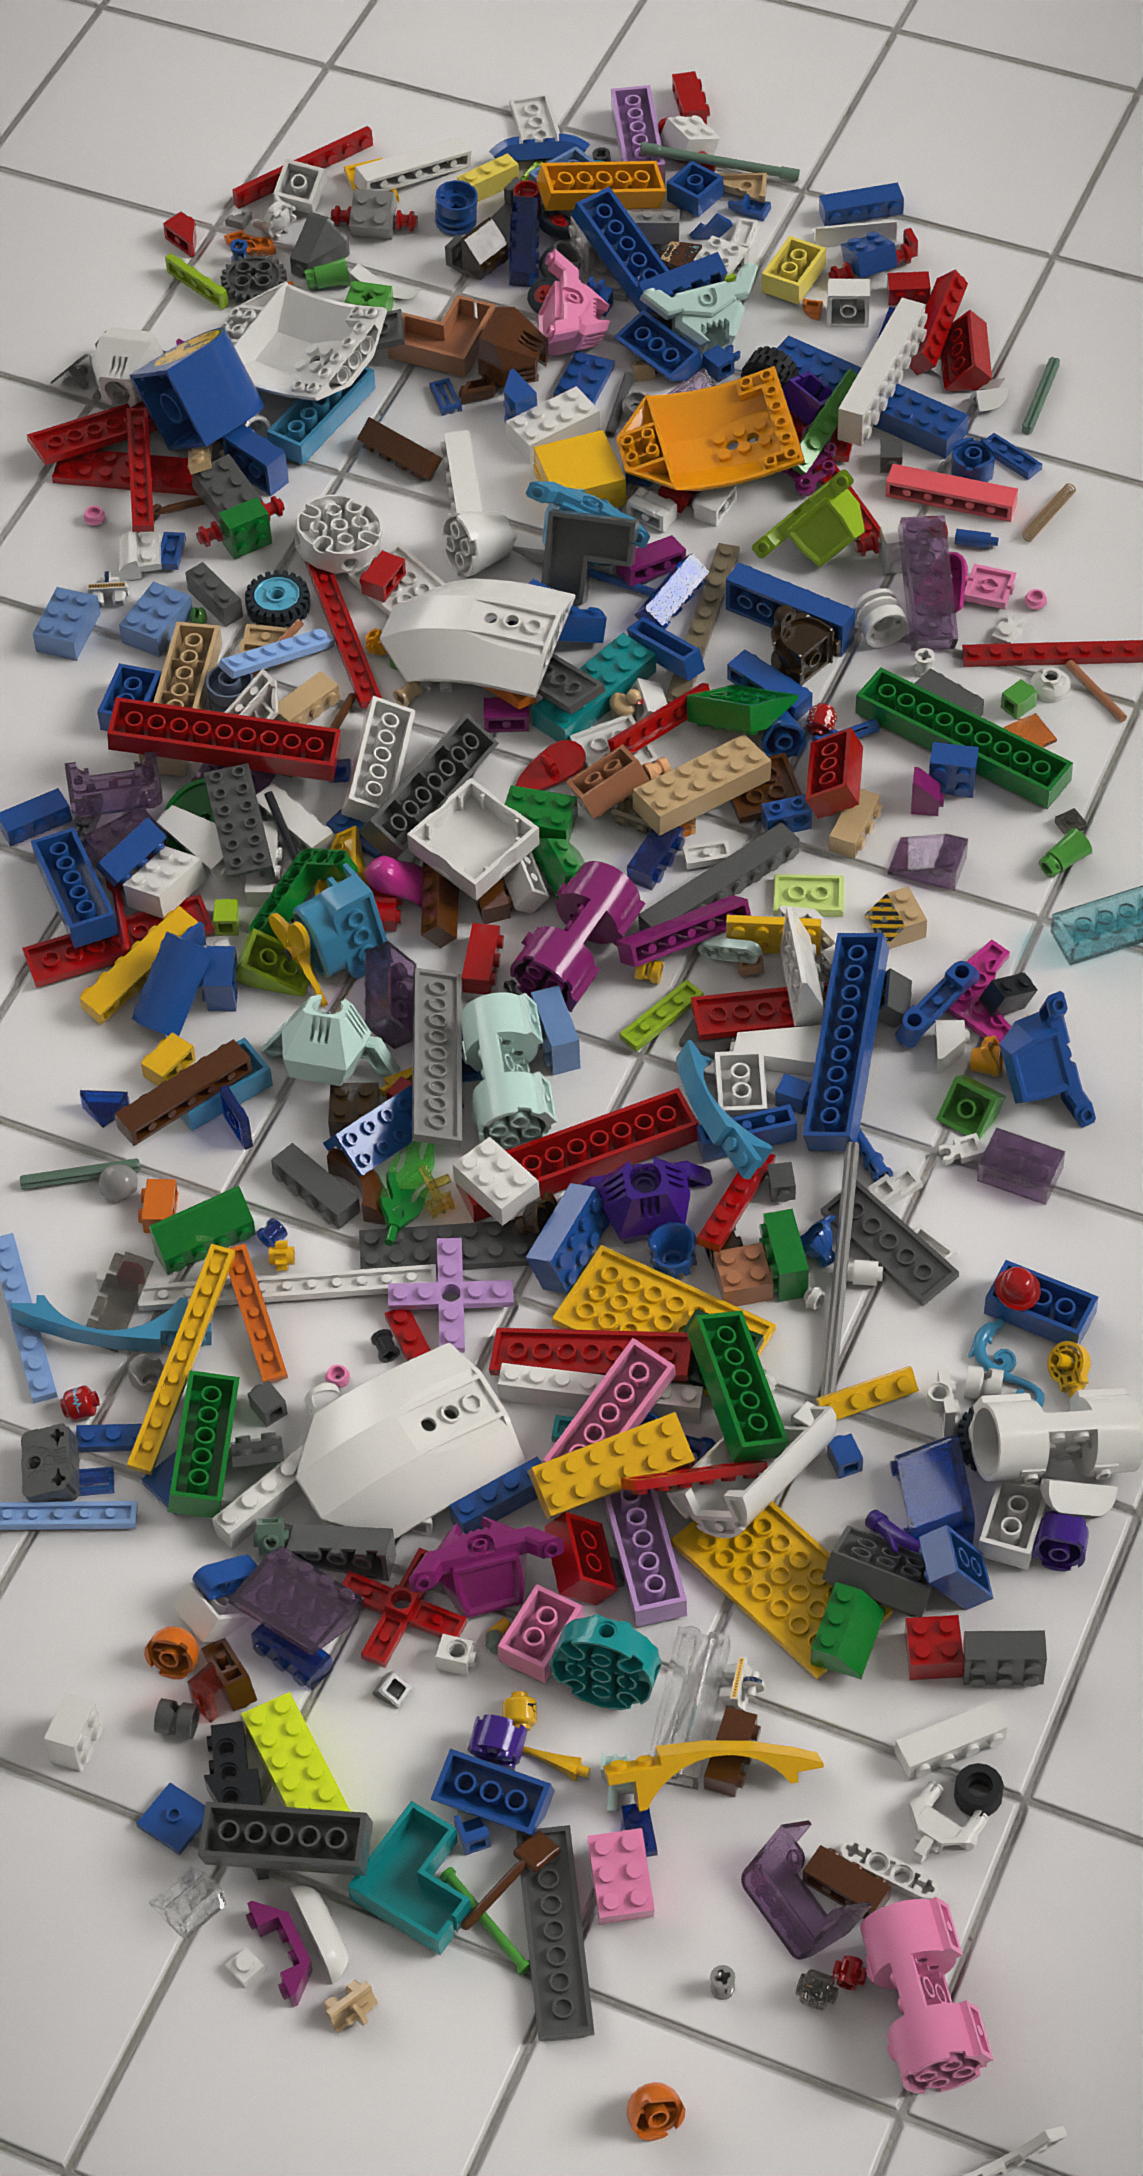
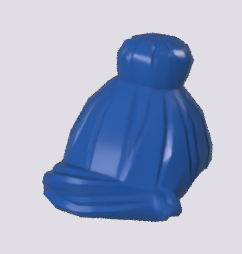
M828 1215L819 1220L806 1233L800 1236L805 1255L816 1258L821 1267H827L834 1263L835 1252L832 1250L833 1233L830 1223L836 1218L835 1215Z

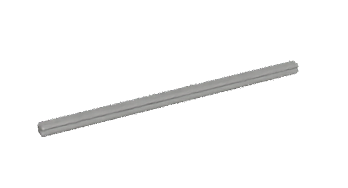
M850 1141L846 1143L821 1396L835 1392L837 1383L859 1158V1144Z

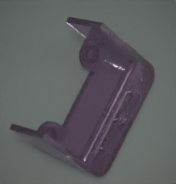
M809 1820L782 1824L741 1875V1883L748 1896L789 1953L798 1960L810 1958L846 1936L872 1906L869 1901L833 1909L827 1915L798 1875L804 1866L805 1855L797 1842L812 1825Z

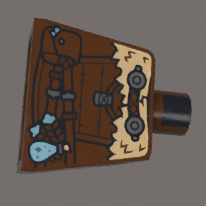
M670 241L665 250L656 248L654 250L666 267L672 270L693 262L696 255L702 249V245Z

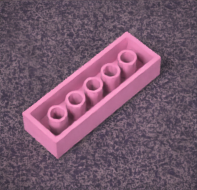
M632 1338L548 1452L543 1462L639 1426L676 1376L675 1365Z

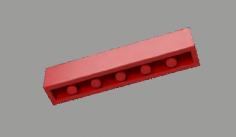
M956 269L937 278L925 307V313L927 314V321L924 325V329L927 330L926 337L923 342L920 341L917 354L911 357L909 366L916 375L936 367L968 283Z

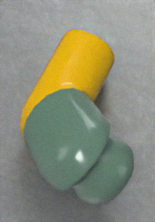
M505 1617L501 1618L486 1632L485 1645L493 1654H498L501 1635L511 1625Z

